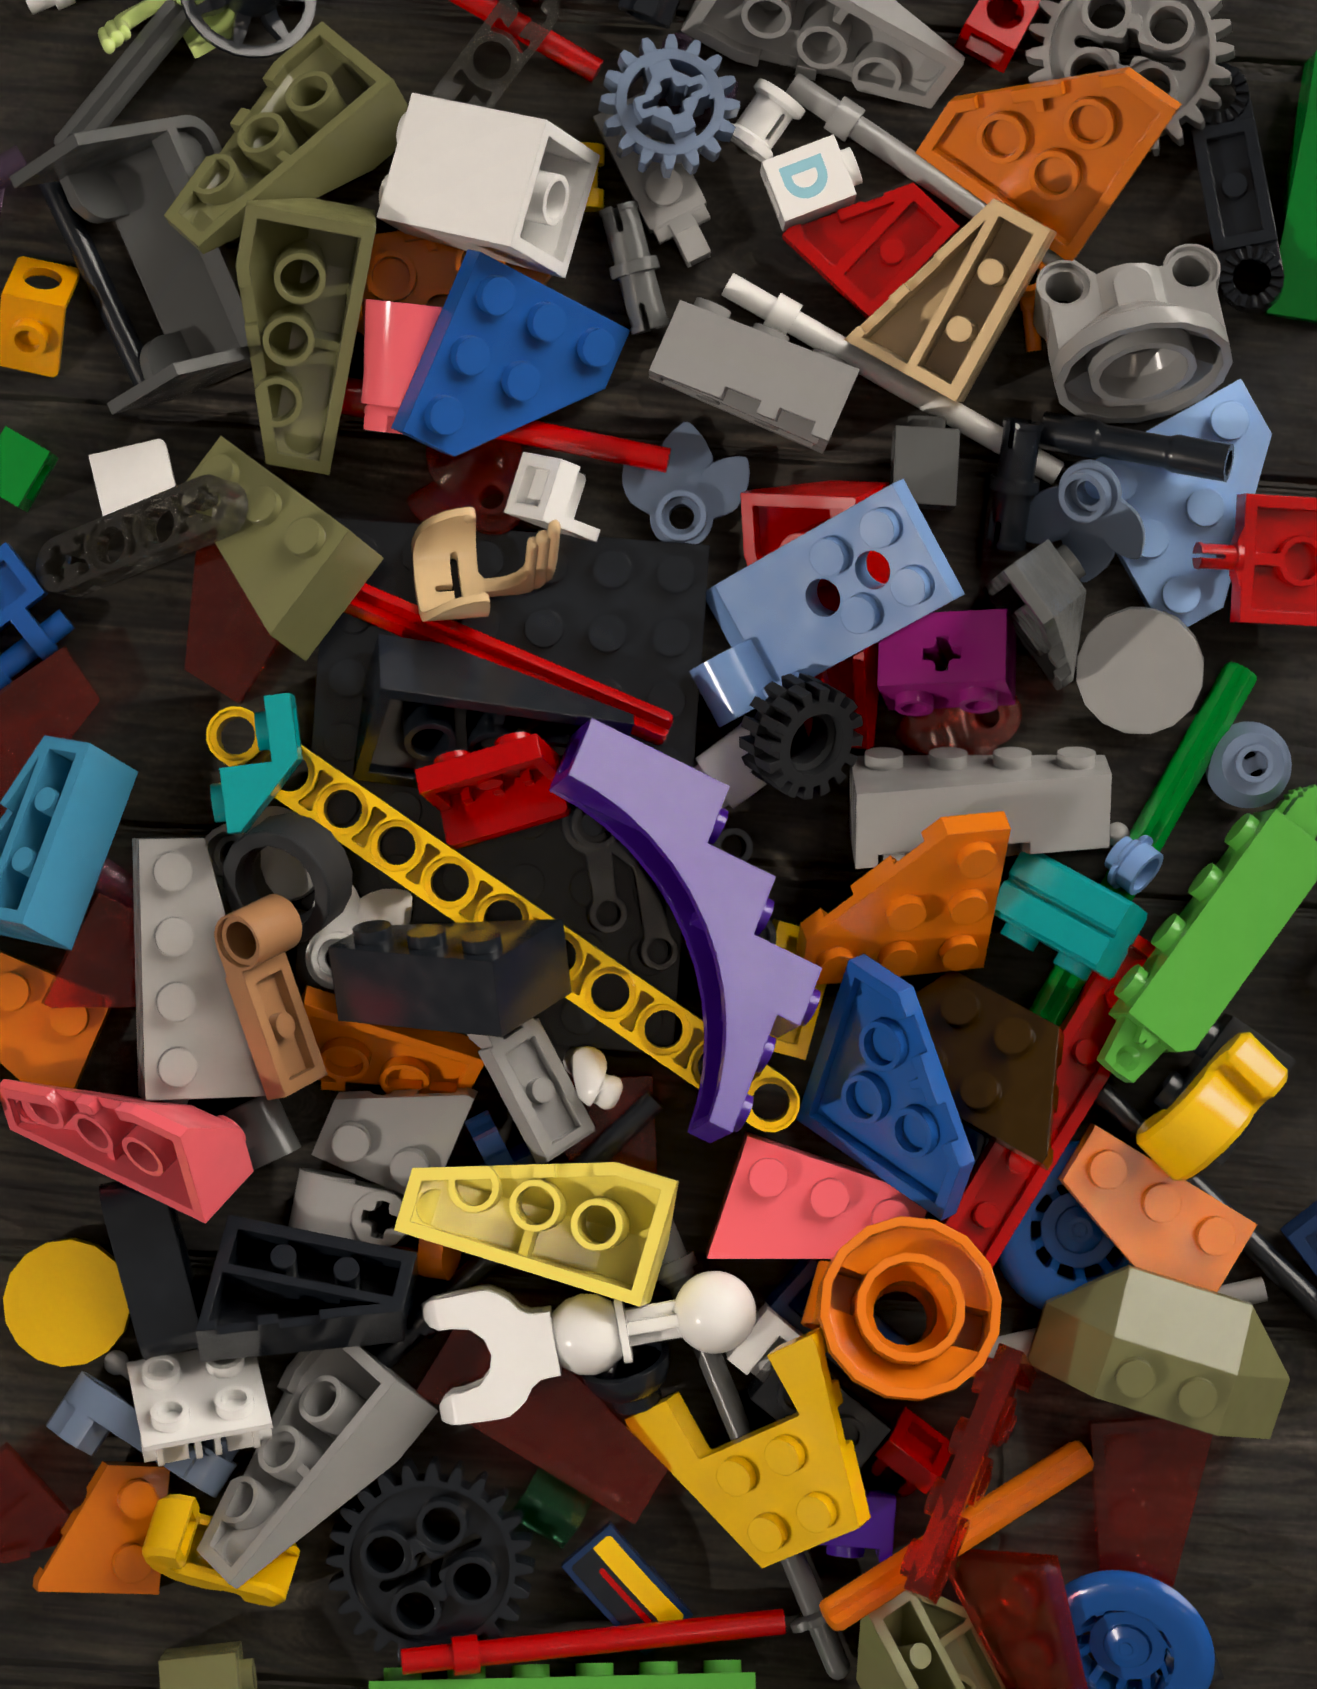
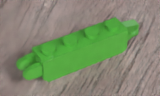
M1315 784L1303 787L1302 789L1298 787L1288 790L1289 793L1283 795L1284 800H1280L1274 809L1254 812L1253 815L1246 813L1232 826L1224 840L1229 845L1224 855L1216 865L1210 863L1204 867L1192 881L1188 893L1193 897L1179 916L1177 914L1169 916L1155 932L1151 940V944L1156 947L1142 967L1139 964L1135 965L1120 980L1114 991V995L1119 999L1108 1013L1116 1022L1096 1059L1115 1077L1125 1083H1134L1162 1053L1195 1050L1317 881V841L1315 840L1317 836V786Z

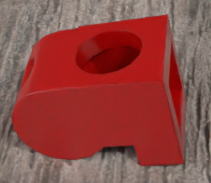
M979 0L966 20L954 47L1004 74L1039 8L1041 0Z

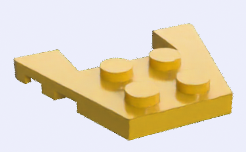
M821 1327L779 1345L767 1355L798 1411L792 1415L714 1449L709 1447L679 1391L660 1399L651 1409L630 1415L625 1419L629 1429L761 1568L859 1529L871 1518L853 1440H845L838 1407L843 1403L839 1381L831 1380L825 1355L828 1349Z

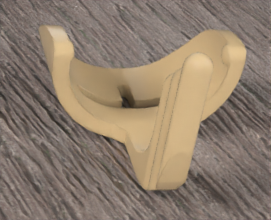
M473 507L447 510L423 521L416 529L411 542L415 592L422 622L488 617L490 612L489 597L520 595L541 588L553 578L556 569L561 532L559 521L556 519L552 520L548 524V530H541L536 536L528 538L525 563L518 571L507 576L485 579L478 572L476 513ZM451 559L457 561L461 597L456 599L454 591H444L452 590L453 587L450 567Z

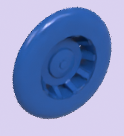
M1080 1141L1069 1142L997 1260V1264L1009 1285L1019 1296L1039 1310L1043 1309L1046 1300L1061 1293L1065 1294L1087 1282L1131 1265L1122 1253H1120L1113 1264H1110L1106 1256L1115 1244L1110 1238L1105 1236L1069 1191L1061 1194L1057 1191V1186L1062 1184L1058 1177ZM1047 1194L1050 1197V1202L1043 1211L1036 1210L1041 1199ZM1040 1221V1234L1031 1238V1222ZM1042 1246L1051 1255L1046 1264H1042L1036 1255V1251ZM1060 1264L1073 1267V1276L1071 1278L1057 1274ZM1094 1264L1100 1266L1101 1273L1085 1277V1267Z
M1106 1570L1080 1576L1064 1585L1053 1595L1040 1619L1038 1628L1039 1655L1044 1671L1055 1689H1209L1215 1667V1654L1212 1638L1204 1620L1192 1604L1179 1592L1147 1575L1123 1570ZM1087 1631H1091L1090 1635H1082ZM1088 1653H1092L1095 1660H1092ZM1159 1668L1162 1670L1163 1675L1159 1676L1156 1672ZM1130 1679H1141L1142 1681H1131Z

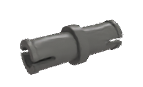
M634 200L617 204L618 208L610 206L599 210V217L602 218L614 266L609 268L612 281H619L631 325V335L650 332L653 328L660 329L669 326L670 319L667 318L655 270L660 268L657 255H650L638 211V201Z

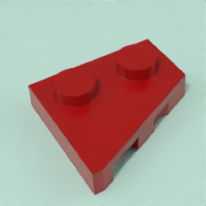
M913 182L885 192L883 196L867 202L860 201L838 209L837 213L803 225L800 223L791 226L783 233L782 239L868 319L889 299L888 297L913 277L958 231L960 226Z

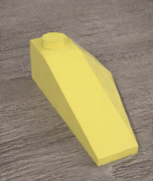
M619 1162L412 1168L394 1231L641 1307L649 1304L653 1296L669 1242L679 1181Z

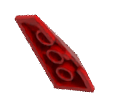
M829 480L741 492L743 549L747 566L889 486V482ZM870 551L866 561L868 572L873 579L886 584L890 575L889 563L882 554ZM820 579L817 587L820 602L829 610L837 611L840 605V594L837 587L829 580ZM879 642L814 676V678L845 693L858 706L854 712L862 715L863 726L853 730L863 735L862 746H852L851 748L870 749L874 746L879 689L877 687ZM812 717L804 722L808 737L812 729Z

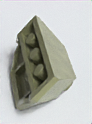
M1131 1265L1087 1282L1065 1294L1061 1293L1046 1300L1026 1357L1027 1364L1094 1398L1216 1436L1270 1439L1290 1382V1378L1252 1303Z
M917 1584L860 1620L856 1680L861 1689H1014L974 1612L944 1597L927 1592L925 1588Z

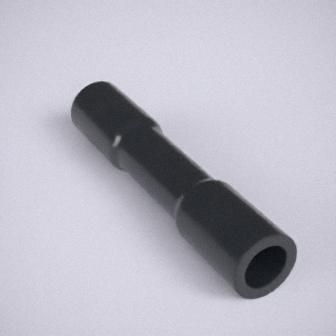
M1046 411L1041 419V422L1044 423V428L1041 431L1039 449L1088 458L1106 457L1162 467L1172 473L1227 482L1231 473L1234 445L1230 443L1185 435L1166 436L1106 425L1100 420Z

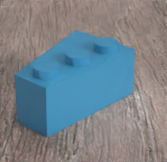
M44 735L0 801V804L7 808L0 819V935L72 950L138 771L91 743Z

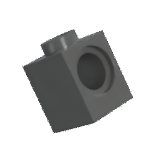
M908 416L907 426L896 425L892 432L889 485L904 479L920 510L951 512L956 507L960 429L945 428L946 418Z

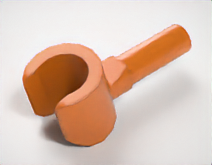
M1042 261L1036 270L1037 276L1041 269L1045 267V264ZM1036 283L1028 285L1020 299L1026 352L1042 350L1041 336L1033 325Z

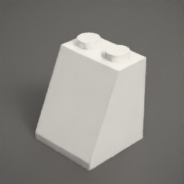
M412 93L407 112L402 115L398 123L396 133L397 147L389 174L385 176L379 189L380 206L376 217L405 234L465 251L468 249L480 251L496 260L565 278L600 155L545 119Z

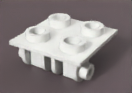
M199 1349L151 1357L148 1360L142 1359L126 1362L139 1426L144 1463L157 1460L159 1467L164 1466L165 1463L190 1459L188 1444L190 1443L194 1444L196 1459L203 1458L201 1441L211 1439L213 1440L216 1456L223 1454L222 1437H226L228 1451L249 1447L259 1448L261 1447V1440L272 1439L271 1428H273L257 1356L201 1362Z

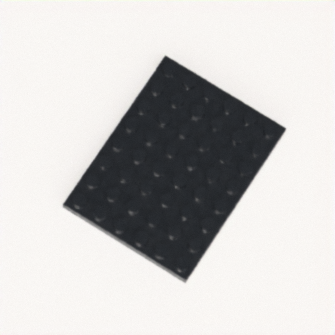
M334 518L384 558L366 581V584L418 605L413 576L411 542L420 524ZM476 528L477 564L480 575L484 579L496 578L518 571L525 563L528 538L536 536L538 532ZM560 534L557 565L553 578L550 581L546 582L541 588L534 589L529 593L489 597L490 612L488 617L453 619L458 623L670 712L673 715V723L666 740L662 744L656 745L630 734V737L694 768L699 689L689 671L700 665L702 661L710 545L598 537L597 542ZM451 559L450 567L453 587L452 590L444 591H454L456 599L461 597L457 561ZM343 612L319 644L311 751L353 779V765L364 682L378 634L401 636ZM353 779L447 844L440 811L419 794L418 788ZM342 791L330 799L327 805V814L335 826L348 828L359 820L362 814V805L359 798L353 792ZM585 814L582 819V828L586 834L596 836L601 832L603 826L592 817ZM561 819L455 849L555 919H563L565 926L677 1002L682 931L665 900L670 935L676 940L679 947L678 959L672 967L662 971L649 969L640 962L637 955V947L643 937L633 869L612 854L616 896L625 903L628 916L626 923L620 930L613 933H603L594 930L587 921L586 908L592 900L586 858L584 854L574 850L566 842L561 829ZM402 827L388 830L380 841L381 854L387 862L393 865L406 863L415 851L413 835ZM341 844L353 872L352 885L357 890L360 898L381 889L409 891ZM456 864L441 866L433 877L435 893L446 901L461 899L469 887V878L466 871ZM315 889L300 899L301 910L308 911L313 907ZM409 891L412 895L413 905L409 924L456 923ZM500 900L493 903L486 913V922L522 920L520 909L515 903L508 900ZM610 901L602 902L596 910V917L600 924L609 926L617 918V908ZM313 936L305 942H299L296 952L295 982L300 996H302L306 986L335 994L333 989H328L318 984L307 969L305 955L307 946ZM565 939L570 970L576 961V952L573 945ZM655 939L649 944L648 956L656 964L663 962L668 956V946L662 939ZM328 950V952H327V954H326V960H327L328 965L331 967L330 956H329V950ZM604 974L594 981L591 995L594 1002L600 1008L616 1010L627 1002L629 987L621 976ZM565 997L533 1017L534 1019L539 1018L552 1045L591 1046L600 1049L644 1052ZM660 1010L653 1013L647 1019L645 1035L652 1044L659 1047H667L674 1044L676 1014L668 1010Z

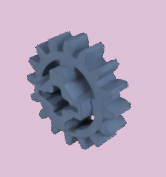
M668 34L664 48L656 50L654 43L648 37L643 38L639 48L640 57L637 58L624 49L620 53L617 62L621 72L608 70L605 75L603 86L612 93L601 95L598 111L613 116L604 122L602 132L604 137L621 136L622 139L616 151V155L619 158H623L633 151L640 155L637 168L639 172L644 173L653 161L660 163L663 178H670L675 163L682 162L684 169L690 175L695 174L699 166V155L701 154L714 163L721 152V147L717 140L730 142L736 127L725 119L737 117L740 101L725 97L733 91L736 79L734 76H717L716 73L723 59L719 54L708 58L706 61L698 57L701 41L695 39L688 49L684 51L678 49L675 34ZM676 70L685 72L686 74L692 76V78L689 77V76H687V75H685V74H683V73H680V72H678V71H676ZM642 76L644 81L642 87L645 94L635 97L633 103L627 105L629 89ZM666 98L670 106L681 105L679 114L673 115L668 106L657 108L659 99ZM711 107L709 124L702 133L696 136V124L693 118L703 115L705 109ZM645 135L652 136L660 141L665 142V144L654 141Z

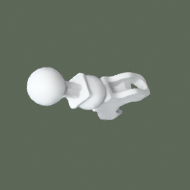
M706 1271L697 1274L682 1286L675 1300L646 1304L641 1307L625 1308L623 1301L614 1299L613 1302L597 1294H579L566 1299L552 1312L551 1305L528 1307L521 1304L511 1293L491 1284L434 1295L421 1304L423 1318L430 1328L438 1331L448 1329L471 1330L484 1339L491 1354L490 1368L483 1378L464 1386L452 1388L444 1395L439 1405L441 1420L450 1425L471 1424L510 1417L526 1402L531 1389L540 1380L561 1376L562 1367L578 1375H597L610 1370L622 1357H624L625 1363L633 1362L632 1346L683 1338L690 1346L705 1353L718 1354L731 1351L747 1339L756 1319V1305L749 1288L736 1276L723 1271Z

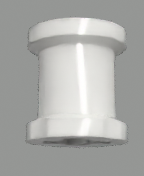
M759 78L753 86L756 95L737 122L731 123L736 127L731 141L762 162L773 158L771 149L791 120H800L806 111L782 89L765 79Z

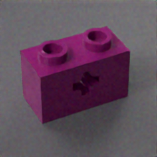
M988 609L932 612L880 640L878 647L877 687L888 710H896L898 713L907 716H924L932 713L934 708L959 707L961 710L970 713H988L996 710L1001 705H1015L1017 634L1008 610Z

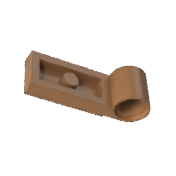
M278 894L266 895L221 917L214 931L215 944L227 976L225 980L267 1100L285 1098L328 1075L285 953L299 943L302 936V922L294 905L288 899Z

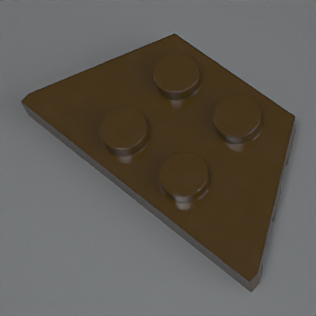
M950 970L918 991L916 995L961 1122L1048 1171L1053 1163L1054 1151L1051 1148L1053 1113H1057L1059 1087L1056 1081L1058 1067L1062 1064L1064 1033L1059 1026L970 978Z

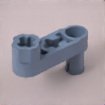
M81 1371L48 1420L46 1427L67 1443L90 1456L96 1454L110 1432L142 1452L134 1402L94 1376ZM222 1437L223 1454L216 1456L213 1440L211 1439L201 1441L203 1458L196 1459L194 1444L190 1443L188 1444L190 1459L165 1463V1468L199 1490L216 1498L237 1467L233 1459L240 1449L228 1451L226 1437Z

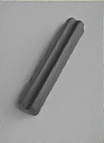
M174 0L164 2L55 136V145L73 133L108 128L191 27L180 4Z

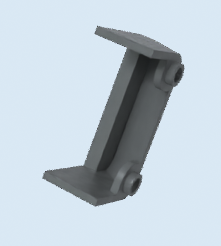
M181 115L73 133L10 176L14 189L60 181L70 206L82 218L97 224L116 222L164 335L157 336L143 346L140 354V365L145 380L107 403L112 415L179 399L251 368L241 295L235 267L240 237L202 254L175 230L164 217V214L205 157L219 154L222 150L213 130L203 120L193 115Z

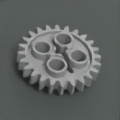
M1048 0L1040 1V10L1050 21L1048 24H1030L1029 27L1031 37L1043 43V46L1026 50L1027 61L1035 66L1044 67L1028 77L1030 83L1076 76L1080 69L1088 65H1098L1106 71L1130 67L1147 80L1165 82L1170 87L1168 95L1182 104L1160 136L1162 137L1167 134L1178 146L1184 144L1181 125L1185 122L1200 130L1205 128V120L1199 110L1201 105L1220 109L1222 105L1221 97L1211 87L1212 85H1230L1232 77L1231 72L1217 65V63L1235 58L1234 45L1217 42V40L1232 32L1230 19H1211L1223 7L1222 0H1061L1059 4ZM1105 4L1118 5L1125 11L1123 20L1117 26L1110 29H1101L1091 22L1094 11ZM1166 19H1178L1188 27L1184 37L1172 44L1161 43L1152 36L1156 25ZM1078 38H1086L1106 48H1080L1075 45V42ZM1130 43L1139 44L1143 57L1135 56L1130 66L1121 65L1118 52H1127ZM1156 61H1182L1186 64V67L1182 71H1175ZM1158 138L1150 150L1154 157L1160 153V138Z

